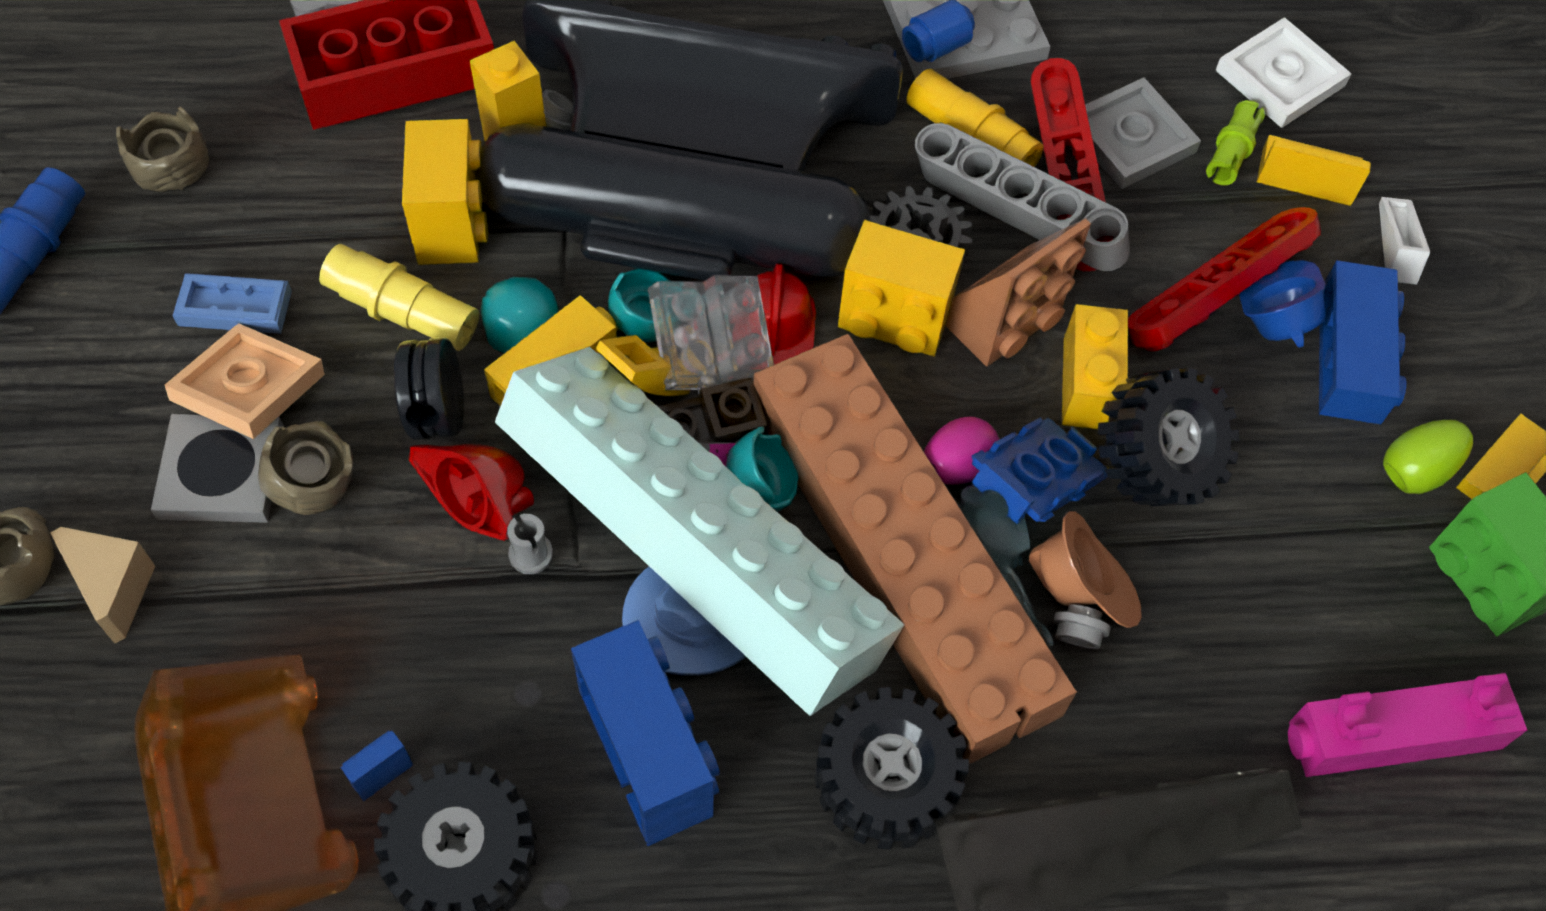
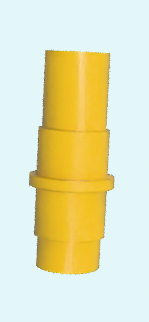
M926 69L921 72L911 84L906 97L907 104L932 122L948 124L1033 167L1037 165L1043 152V144L1029 135L1025 128L1005 116V110L998 104L989 105L973 93L965 92L933 69Z

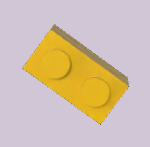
M1076 304L1064 336L1062 425L1098 429L1099 423L1108 422L1109 416L1101 412L1105 402L1117 400L1111 392L1117 385L1127 384L1128 310Z

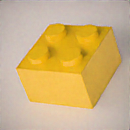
M468 119L406 121L402 206L418 265L479 263V242L488 241L486 212H480L482 211V202H484L482 200L481 185L479 180H475V172L480 167L482 146L480 140H472Z
M864 220L845 268L838 328L848 330L861 338H875L898 345L901 349L910 353L921 352L935 357L948 319L952 298L955 295L965 249Z

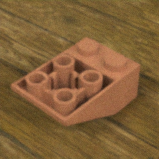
M1083 219L1025 247L952 298L946 327L986 367L1002 356L1010 358L1025 345L1028 337L1039 329L1043 332L1050 330L1060 321L1065 313L1063 304L1067 294L1075 284L1073 275L1077 264L1086 252V248L1083 246L1091 223L1087 219Z

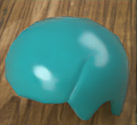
M637 268L625 273L622 272L617 276L609 292L608 311L616 322V327L627 336L637 335L643 342L651 343L665 339L677 329L684 318L687 299L685 296L679 295L674 283L660 272Z
M511 277L495 283L487 290L486 296L482 298L480 308L487 341L493 349L506 353L558 313V303L552 290L536 278Z
M758 427L744 435L728 451L726 467L743 484L757 491L762 499L778 512L787 508L797 493L799 475L787 450L781 445V436L778 434L763 435L764 427Z

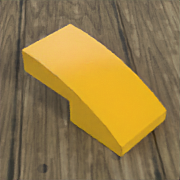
M637 335L600 340L596 347L599 353L638 388L654 395L678 396L689 394L697 378L663 347L650 348Z

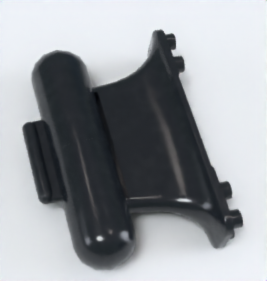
M526 0L522 19L527 52L529 57L539 66L549 70L568 73L573 91L572 121L570 130L521 123L502 127L488 137L481 148L480 167L475 172V180L480 181L482 200L493 215L513 223L584 235L580 249L585 258L716 283L728 280L732 273L734 262L774 269L776 264H783L786 272L814 277L839 276L845 272L847 262L864 220L871 222L867 202L855 186L836 177L804 172V169L820 138L835 124L848 121L881 126L894 119L899 103L903 67L896 58V51L891 46L875 44L869 49L852 47L848 45L846 40L834 35L826 36L821 41L806 38L792 39L628 11L624 7L613 6L609 0Z

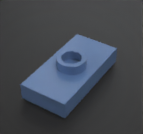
M185 273L173 318L178 326L231 330L239 323L258 332L281 334L292 290L289 282L284 280Z

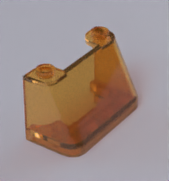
M301 654L153 671L136 714L135 743L166 911H286L343 892L354 880L358 871V855L355 844L351 839L345 840L340 830H326L304 740L302 728L307 720L309 711L316 709L318 694L313 676H306Z

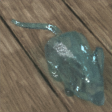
M974 485L966 487L961 492V503L958 507L1013 590L1038 632L1044 636L1048 646H1053V640L1048 629L1036 619L1022 582L1013 571V568L1023 565L1021 553L1030 549L1025 517L1019 524H1016L1007 516L1008 505L1001 494L994 490H986L982 493Z

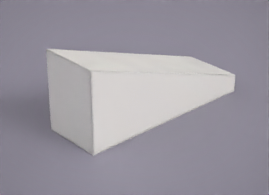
M1381 197L1379 212L1385 268L1397 270L1398 283L1417 285L1429 257L1430 249L1413 202L1408 199Z

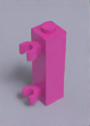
M1506 673L1478 676L1474 680L1373 694L1366 691L1345 694L1336 699L1307 702L1289 721L1288 742L1294 757L1301 760L1305 776L1312 777L1501 750L1525 733L1527 727Z

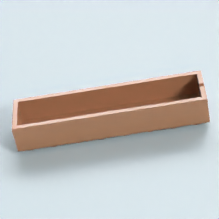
M849 334L754 373L753 384L767 422L766 431L769 435L778 434L781 436V445L787 450L799 475V487L854 580L869 594L882 601L887 609L905 624L893 645L925 700L929 697L939 704L936 715L942 719L949 713L957 724L953 734L955 737L963 735L967 745L963 759H969V764L1010 744L1015 732L1020 739L1063 717L1077 693ZM1023 709V711H1022V713H1021V715H1020V717H1019L1018 714H1017V712Z

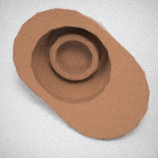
M1076 511L1066 512L1063 518L1062 530L1047 538L1044 543L1033 548L1029 554V562L1042 584L1063 606L1069 607L1071 604L1082 606L1098 604L1117 624L1126 628L1137 626L1142 618L1141 604L1128 574L1096 538L1084 518Z

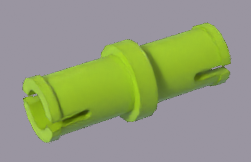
M1251 100L1239 102L1235 107L1228 126H1225L1219 132L1216 139L1217 150L1206 169V174L1210 178L1214 175L1217 166L1219 168L1212 182L1219 185L1232 184L1237 178L1243 160L1252 154L1256 145L1255 134L1265 117V111L1262 107L1257 111L1255 118H1253L1259 106L1257 102Z

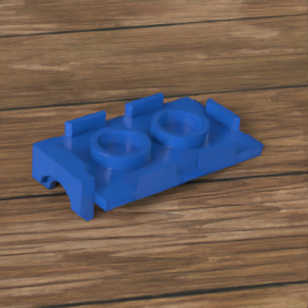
M1040 417L1022 427L1019 434L1013 432L994 442L989 451L984 452L981 450L972 455V465L979 470L972 481L973 485L982 493L986 490H994L1001 494L1008 505L1007 516L1016 524L1021 522L1026 513L1036 522L1047 521L1055 516L1053 514L1054 511L1070 501L1080 500L1086 496L1084 492L1105 480L1108 475L1105 471L1107 467L1093 457V454L1098 449L1074 427H1071L1068 433H1066L1050 418L1042 420Z

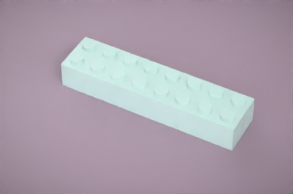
M587 347L513 372L495 423L809 716L876 672L905 624L894 616L882 601L873 597L852 579L840 564L830 559L809 541L798 527L789 523L767 504L757 491L743 484L735 474L722 464L716 455L708 452L676 420L670 418L649 400L640 388L631 384L615 370L605 357L595 352L591 347Z

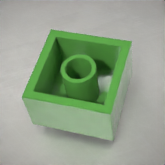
M1525 472L1474 497L1429 546V549L1436 557L1440 569L1454 580L1470 601L1474 614L1488 625L1496 637L1546 612V496Z

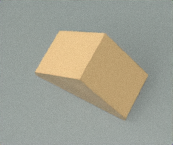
M60 527L50 532L96 622L114 643L125 639L155 569L154 563L137 541Z

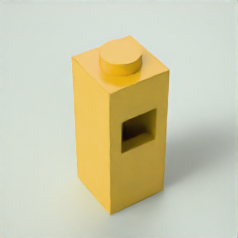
M515 41L470 60L485 142L491 134L508 125L529 123L546 126L540 74Z
M581 295L484 369L490 397L501 407L514 371L587 347H591L595 352L599 353L596 347L600 340L617 338L616 332L618 328L613 317L604 308H594Z

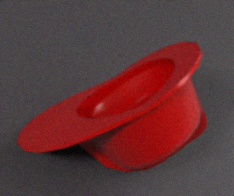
M776 264L773 271L761 273L753 278L739 293L735 304L732 334L733 354L740 367L752 377H754L756 372L811 350L814 347L816 320L814 299L799 278L785 272L783 264Z

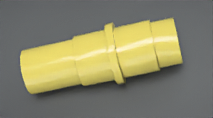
M338 244L331 249L322 264L319 277L321 285L338 292L340 297L367 309L368 316L378 321L386 318L408 330L414 329L431 338L446 337L457 351L462 350L468 344L476 330L480 315L478 309L433 288L432 284L407 273L406 266L396 261L389 264L364 251L358 252L343 244Z

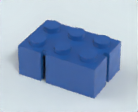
M639 620L572 647L571 652L580 695L621 787L631 785L633 789L632 793L626 795V799L647 846L712 818L714 795L719 793L718 784L715 776L720 775L719 767L707 741L704 740L699 743L695 741L690 722L694 721V715L681 687L671 690L665 672L670 669L658 637L653 636L647 639Z

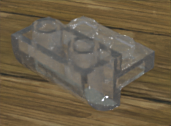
M714 275L704 282L658 281L648 288L659 356L671 366L664 380L665 390H698V394H700L702 388L740 379L752 378L754 380V373L774 365L758 276Z

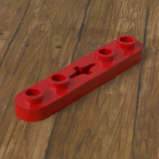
M1062 58L1045 60L1035 67L1031 75V87L1048 174L1106 203L1079 73L1075 65L1069 60ZM1067 145L1072 147L1073 155H1075V159L1078 161V179L1071 180L1070 170L1065 163V146ZM1060 215L1057 216V220H1065L1067 218H1070L1072 215ZM1103 236L1096 241L1109 242L1113 240V236ZM1081 261L1076 266L1077 270L1083 272L1097 270Z
M1300 207L1280 212L1133 312L1128 317V332L1132 344L1147 351H1158L1167 348L1173 343L1175 338L1192 326L1206 321L1212 312L1263 276L1277 271L1279 266L1290 257L1311 247L1313 241L1321 235L1322 231L1316 210Z

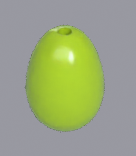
M1436 420L1419 425L1402 433L1391 443L1383 459L1384 469L1392 482L1401 491L1408 494L1427 493L1444 485L1464 465L1473 447V435L1464 423L1456 420Z

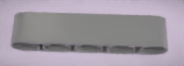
M933 123L924 127L918 133L915 139V149L922 173L930 184L1038 240L1048 237L1083 219H1087L1091 225L1083 246L1086 248V252L1080 261L1101 271H1113L1127 262L1130 255L1128 220L1125 214L1118 208L948 124ZM940 153H946L942 156L934 157L935 155H938ZM979 173H987L982 177H974ZM1018 194H1029L1028 196L1023 198H1013ZM1064 214L1072 215L1070 218H1067L1065 220L1054 219L1057 216ZM1103 236L1116 237L1109 242L1096 241Z

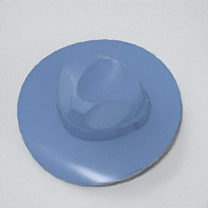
M650 566L631 585L623 607V626L639 620L647 639L653 636L658 637L670 669L665 671L666 673L676 675L711 674L727 669L746 657Z

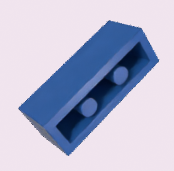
M1336 260L1324 281L1326 284L1324 290L1326 316L1325 320L1320 324L1319 415L1381 425L1393 407L1401 405L1406 392V378L1400 375L1399 365L1405 348V335L1399 332V318L1404 306V293L1398 291V272L1396 269Z

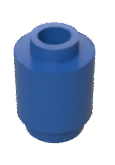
M948 0L910 20L909 25L902 30V40L905 49L916 62L924 60L933 62L972 41L975 28L974 17L965 5H961L956 0Z

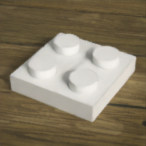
M1285 17L1222 56L1216 68V71L1245 97L1257 102L1259 109L1263 107L1265 114L1281 128L1345 87L1352 74Z

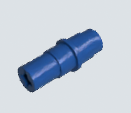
M44 168L35 182L27 186L12 208H4L0 214V315L28 275H32L47 253L55 252L60 246L59 236L75 215V209L86 194L78 182L57 169Z

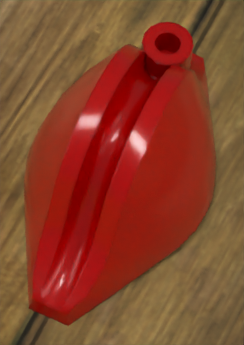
M420 444L410 447L409 462L447 513L468 530L506 541L508 539L507 528L513 519L512 516L534 505L532 492L527 487H522L525 477L521 464L506 451L482 444L450 446Z

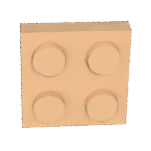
M238 323L165 384L169 401L254 439L321 379L325 373L320 358Z

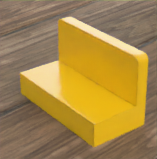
M1269 135L1263 147L1257 182L1351 206L1370 173L1371 163L1363 160L1361 157Z
M1520 413L1456 488L1473 499L1525 472L1536 484L1546 472V431Z

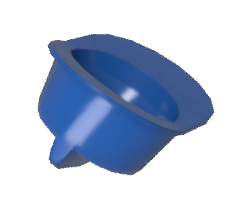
M1304 260L1284 262L1277 271L1263 276L1239 295L1244 314L1251 318L1257 330L1265 339L1280 341L1291 338L1298 348L1304 347V334L1319 326L1326 316L1324 297L1326 284L1319 267L1313 262Z

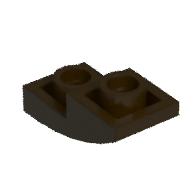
M752 377L702 388L699 397L657 406L670 418L676 420L698 443L736 442L758 427H764V429L767 427Z

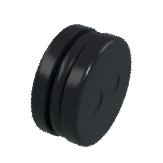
M446 337L430 338L428 341L423 340L420 342L418 340L401 342L397 347L394 359V389L398 413L405 432L413 440L458 435L464 418V392L460 365L452 343Z

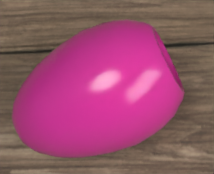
M961 417L941 427L929 440L924 453L944 484H965L972 482L979 472L972 465V455L981 450L984 452L989 451L994 442L1000 439L996 430L983 419Z

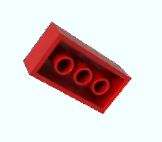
M362 0L279 20L313 130L473 90L475 87L470 60L494 50L493 41L477 0Z

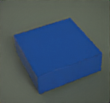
M391 730L345 761L340 768L364 802L412 767L413 763L404 745Z

